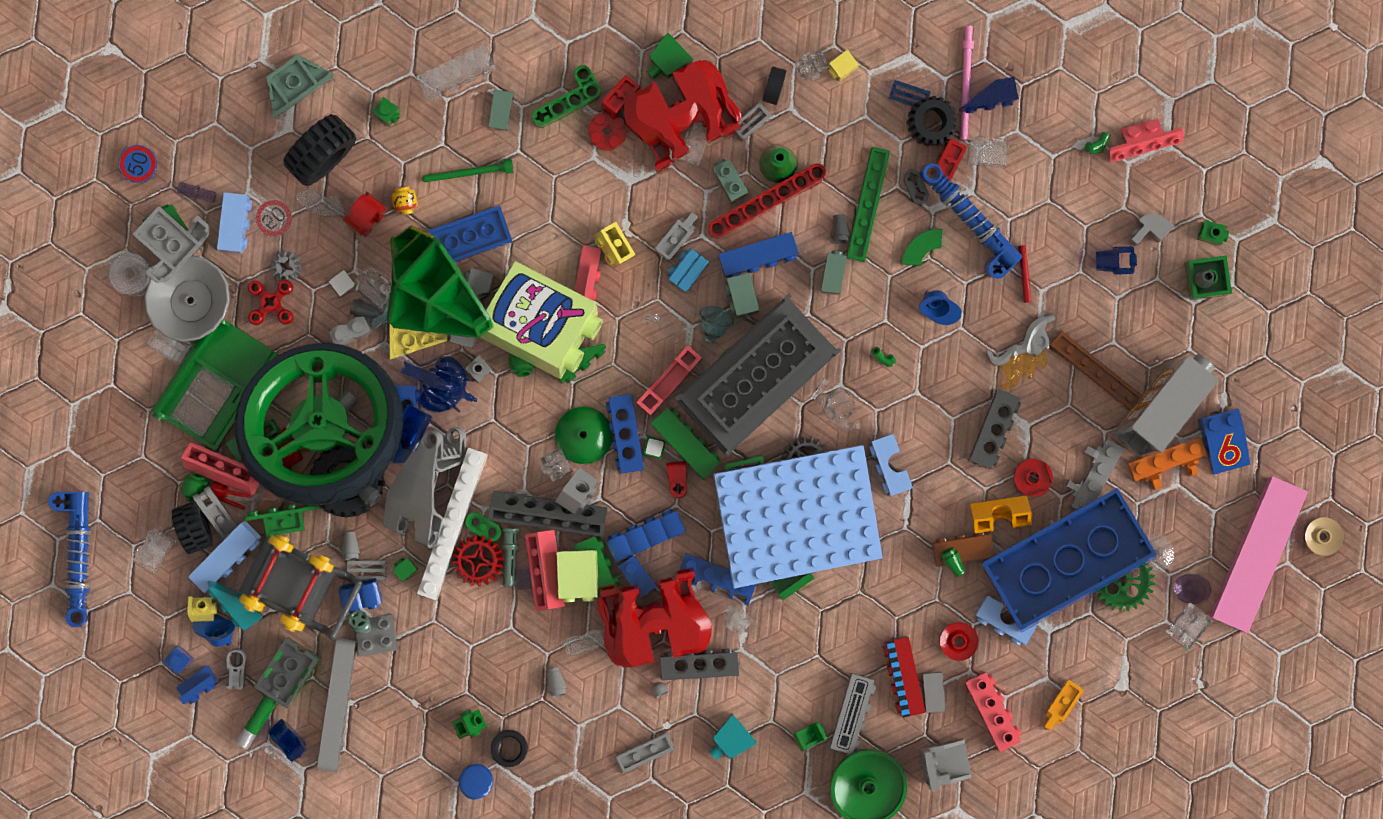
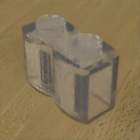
M601 629L590 630L584 635H574L564 641L565 649L569 656L579 655L586 649L595 650L605 644Z

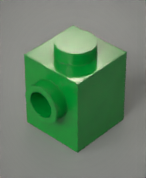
M385 97L381 99L372 111L377 118L389 127L392 123L395 124L401 116V110Z

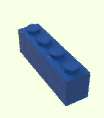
M789 232L721 253L718 257L725 278H731L746 271L750 274L758 272L759 267L766 266V268L777 266V262L782 260L785 263L796 260L795 256H798L799 253L793 234Z

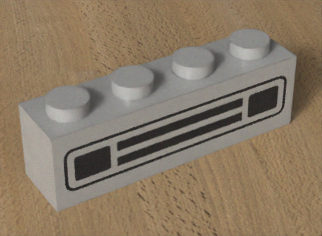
M853 673L850 674L829 747L831 749L848 754L858 750L860 740H857L859 732L863 733L865 722L863 721L864 714L869 713L871 703H868L869 697L874 695L876 689L873 679Z

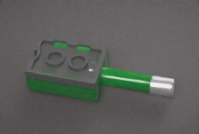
M290 637L285 638L254 688L265 695L235 741L238 746L245 750L249 748L277 703L285 708L291 706L321 657L310 650H301L300 647L302 645Z

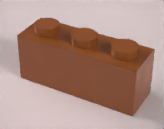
M985 532L974 533V537L967 538L966 534L955 536V540L948 541V538L936 539V543L932 544L936 567L945 566L941 561L942 557L940 554L950 547L958 550L961 562L994 557L991 534L986 535Z

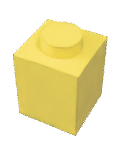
M846 50L829 63L828 67L830 69L828 72L833 79L837 78L840 82L855 71L859 64L851 53Z

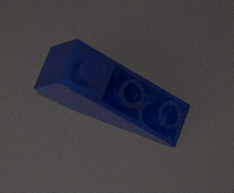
M1009 77L995 80L963 105L959 112L966 111V114L977 112V109L984 108V111L995 109L997 105H1002V108L1013 106V103L1019 99L1015 78Z

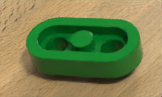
M477 512L467 516L466 526L480 537L485 535V540L487 541L489 538H492V542L497 541L501 537L502 531L500 526L490 521L487 517ZM475 518L479 520L477 526H474L472 523ZM491 528L496 532L494 536H490L488 533Z

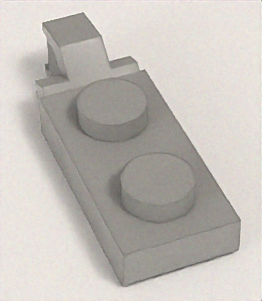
M692 212L687 219L682 217L678 220L654 250L670 261L695 230L693 224L698 219V216Z

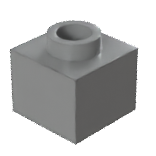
M479 355L465 368L478 383L493 371ZM477 365L482 367L481 372L475 371Z

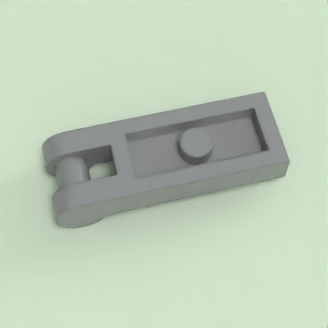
M210 486L204 488L202 493L192 496L223 540L238 526ZM209 497L211 502L205 504L203 501Z

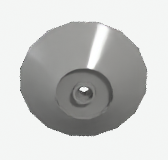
M193 255L168 281L156 283L150 278L144 296L146 314L153 327L166 338L181 342L199 340L213 332L224 319L230 301L228 283L221 270L208 259ZM193 298V303L189 304V300Z

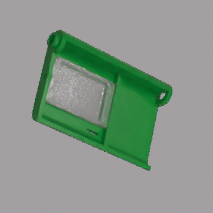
M223 319L213 332L195 341L151 409L154 412L152 416L160 421H163V419L169 421L216 451L235 421L237 406L246 386L252 377L267 362L275 358L278 353Z

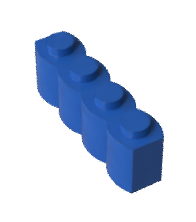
M672 509L661 513V518L655 520V517L644 520L645 525L637 527V524L626 528L627 533L620 535L617 532L608 536L610 540L606 541L615 563L686 532L678 512H673Z

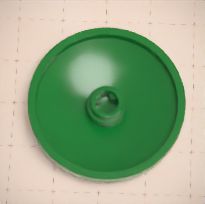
M862 749L847 755L838 763L831 776L830 795L835 808L845 819H891L901 809L906 799L907 779L901 765L891 755L877 749Z

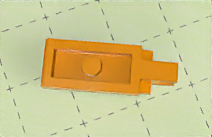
M1067 679L1047 709L1045 716L1048 718L1043 727L1051 731L1055 724L1060 725L1064 722L1083 694L1084 689Z

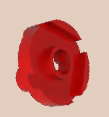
M610 112L597 114L591 120L588 128L591 142L598 149L604 151H611L619 147L624 142L627 133L624 120L618 115L612 118ZM609 126L613 133L605 136L602 129H606Z
M1027 459L1021 462L1014 471V484L1018 491L1025 496L1038 497L1045 494L1053 480L1050 467L1038 459ZM1031 472L1034 475H1038L1036 483L1028 480Z

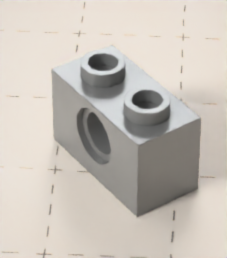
M579 467L555 502L573 514L578 509L583 510L588 503L586 498L589 497L591 499L596 492L595 485L598 480Z

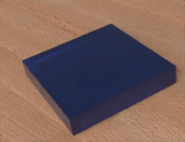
M408 404L403 413V431L400 444L416 451L432 419V415Z

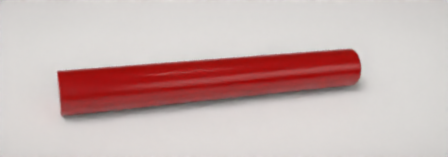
M1021 245L1018 248L1019 253L1022 255L1020 267L1024 303H1031L1026 245Z

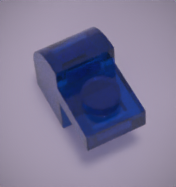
M282 718L268 730L272 741L283 750L289 761L294 762L303 755L306 750V743Z

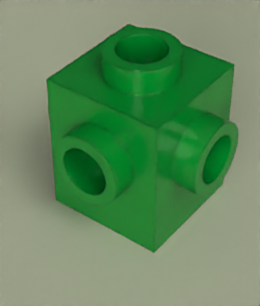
M471 709L460 713V718L452 721L459 739L469 735L470 738L481 734L480 730L487 727L479 709L471 712Z

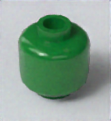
M510 354L508 357L510 370L517 377H526L535 368L534 365L513 354Z
M191 472L184 477L180 491L186 500L193 502L192 496L202 493L204 488L208 486V481L205 479V476Z

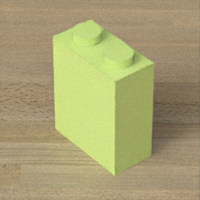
M597 550L557 552L558 599H563V602H575V598H583V601H594V597H599Z

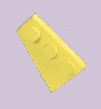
M390 324V359L448 341V335L393 328Z

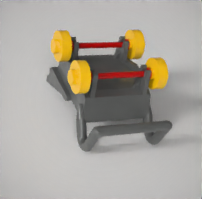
M281 534L278 537L274 535L265 537L239 589L242 593L239 602L244 604L243 608L251 612L255 610L262 612L266 605L282 613L279 621L285 624L284 628L287 630L302 632L304 626H307L325 634L330 640H335L362 586V581L356 576L334 567L335 565L329 562L330 558L319 554V556L311 555L310 557V555L294 548V545L289 543L290 539ZM334 576H338L351 582L354 588L332 631L327 626L313 621Z

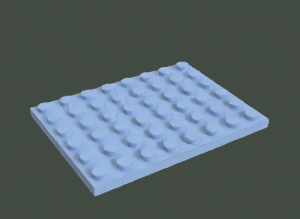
M864 445L713 474L733 588L883 558Z

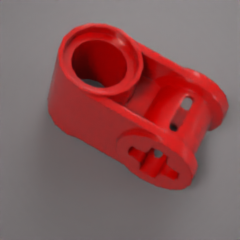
M686 461L668 462L666 465L670 492L675 498H683L688 490ZM678 484H680V486L684 488V490L681 491V494H677L676 491H673L674 488H677Z

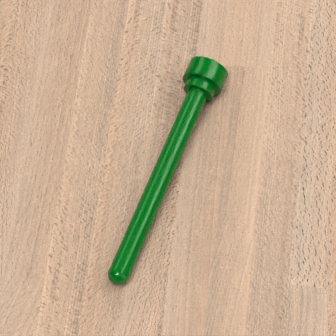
M508 158L503 159L500 164L424 175L422 181L433 182L499 171L511 174L514 173L512 159Z

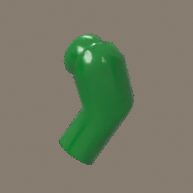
M874 347L871 350L874 358L886 367H892L897 361L892 354L886 357L879 347Z

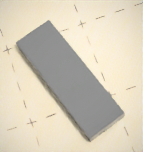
M665 732L616 755L615 758L624 774L675 750V747L668 732Z

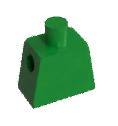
M667 33L649 56V60L654 65L646 72L653 80L661 73L668 79L673 76V72L691 64L693 58Z

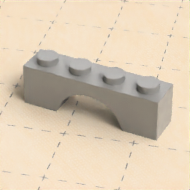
M471 268V272L467 271L465 280L478 298L483 295H490L495 275ZM448 335L451 343L471 349L474 348L476 338Z

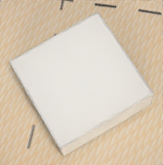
M345 270L329 281L340 297L356 286Z

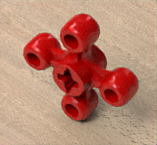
M282 280L279 282L277 290L269 293L265 291L260 281H251L248 285V291L250 294L260 298L261 305L257 310L249 313V322L256 326L263 323L265 315L273 312L277 314L280 323L284 325L291 324L294 320V314L281 306V299L285 295L292 293L294 288L292 282ZM288 284V289L284 291L283 286ZM255 285L259 287L257 291L253 290ZM268 299L273 300L274 306L269 305ZM285 314L289 315V318L287 320L283 319V316ZM255 315H259V319L257 321H254Z

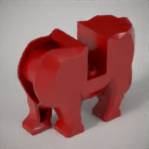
M708 60L693 62L672 73L673 81L684 102L682 100L676 101L671 105L672 108L670 109L656 82L626 97L624 104L625 123L628 129L646 143L656 156L654 166L656 172L673 165V161L690 153L689 148L685 145V141L680 137L679 133L686 131L695 122H702L703 126L707 128L705 139L707 143L722 136L726 138L736 133L735 130L737 129L741 130V126L738 123L741 121L740 110L728 96L723 77L717 67Z
M693 567L675 571L676 576L657 580L663 601L653 602L645 607L637 606L635 601L639 594L638 585L619 588L621 593L619 603L617 584L599 588L601 597L597 600V610L604 623L605 647L612 663L623 668L655 663L648 633L659 634L665 629L667 630L673 658L685 654L698 653L706 649L711 639L712 623L700 602L695 598L691 587V581L695 576Z

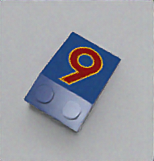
M1239 408L1197 419L1213 475L1251 465L1245 429Z

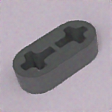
M915 169L907 171L904 175V183L911 200L917 205L926 203L929 193L924 181L920 178L919 171ZM911 173L913 176L917 175L918 177L915 180L916 186H914L912 181H908ZM916 188L919 189L920 193L925 194V196H923V201H920L919 198H915V196L917 195Z

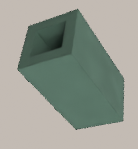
M721 159L714 164L713 172L731 204L748 195V191L730 159L726 161Z
M832 250V253L827 254L820 292L840 295L847 256H843V252Z

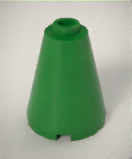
M773 145L762 153L759 161L760 170L767 180L781 183L795 174L797 158L790 148L784 145Z

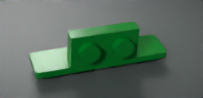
M297 504L285 506L286 510L278 511V507L266 509L267 513L259 514V511L247 512V516H244L243 520L249 521L263 518L266 537L304 531L302 512L322 509V507L318 505H305V507L297 508Z

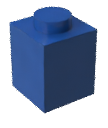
M177 646L163 662L176 674H180L194 658L181 646Z

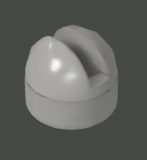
M661 682L655 683L652 688L655 698L669 692L667 686Z

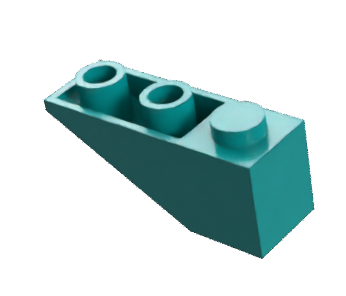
M208 581V593L213 599L217 598L219 600V606L224 613L229 612L232 616L231 620L237 628L240 626L245 631L263 618L262 612L257 610L251 612L243 608L244 604L239 602L242 593L213 581Z

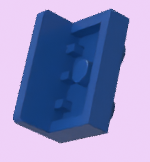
M205 666L177 686V690L181 694L179 699L182 704L189 702L191 705L200 699L198 695L202 692L208 693L216 687L214 684L219 680L209 666Z

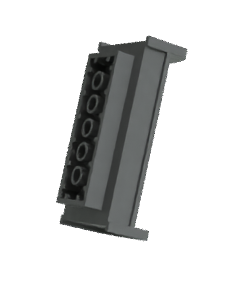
M790 294L784 297L674 399L726 456L841 351L840 348L836 349L789 299L791 297Z

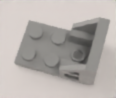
M964 739L919 748L926 787L931 792L939 791V786L972 778Z

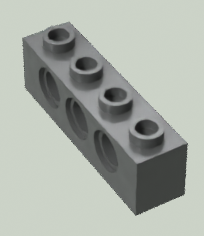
M1000 389L996 390L968 461L987 469H992V466L996 467L1000 458L997 455L1000 448H1004L1007 438H1004L1006 431H1010L1014 423L1011 420L1014 413L1017 414L1021 403L1018 402L1020 397ZM1000 407L1007 409L1008 413L1005 418L1000 417L998 414ZM993 425L1000 427L999 435L992 434L991 427ZM987 442L993 445L991 453H987L984 450V445Z
M733 648L722 649V653H714V650H704L703 654L690 653L677 658H673L672 652H665L664 656L660 657L662 680L739 676L738 652H734ZM716 658L724 660L722 668L714 667L713 661ZM703 659L705 667L703 669H696L694 667L695 660ZM678 660H683L686 663V667L682 671L675 668V662Z

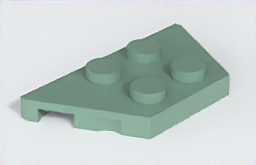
M300 55L293 57L267 76L273 117L275 119L334 78L335 75Z

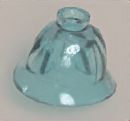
M707 306L699 312L701 331L704 334V340L709 343H714L715 339L722 337L727 328L734 323L731 314L720 307Z

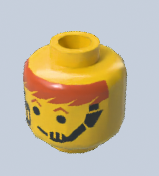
M409 186L394 189L395 192L391 194L393 209L396 212H401L402 215L413 213L412 209L418 206L415 190L410 189Z

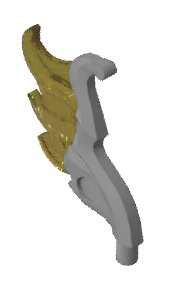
M1053 313L1047 316L1043 315L1030 324L1022 345H1014L1000 357L993 356L991 351L987 352L990 362L1000 366L1007 375V382L1001 384L1002 387L1013 388L1018 384L1020 377L1025 372L1029 373L1028 379H1030L1034 375L1038 362L1042 363L1041 369L1046 366L1047 356L1043 348L1049 349V339L1045 326L1047 323L1055 321Z

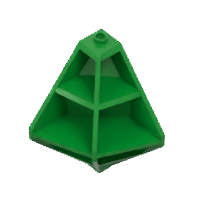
M411 225L395 237H391L392 276L386 319L393 328L479 338L494 328L485 308L436 236Z

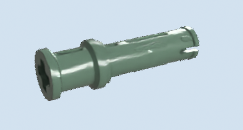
M502 528L504 532V543L501 546L504 549L503 586H515L516 550L519 548L517 544L519 528Z

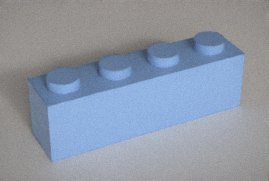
M246 521L240 523L188 577L204 593L208 592V581L220 584L218 581L222 577L227 578L234 571L232 567L236 563L238 565L246 559L245 554L249 550L252 552L260 544L258 540L261 536Z

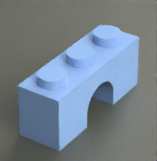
M894 434L872 441V446H869L872 457L877 459L878 464L875 467L878 475L883 476L884 482L882 486L885 494L889 493V496L912 489L907 470L897 473L892 471L888 465L889 458L893 454L900 452Z
M985 595L974 614L978 617L977 621L985 626L989 623L995 627L993 631L1002 636L1006 633L1011 636L1010 641L1019 646L1021 643L1026 645L1038 625L1020 633L1014 622L1005 624L1001 620L1000 613L1004 605Z

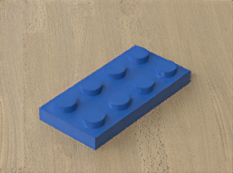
M500 205L428 230V233L436 236L442 243L454 263L513 242Z

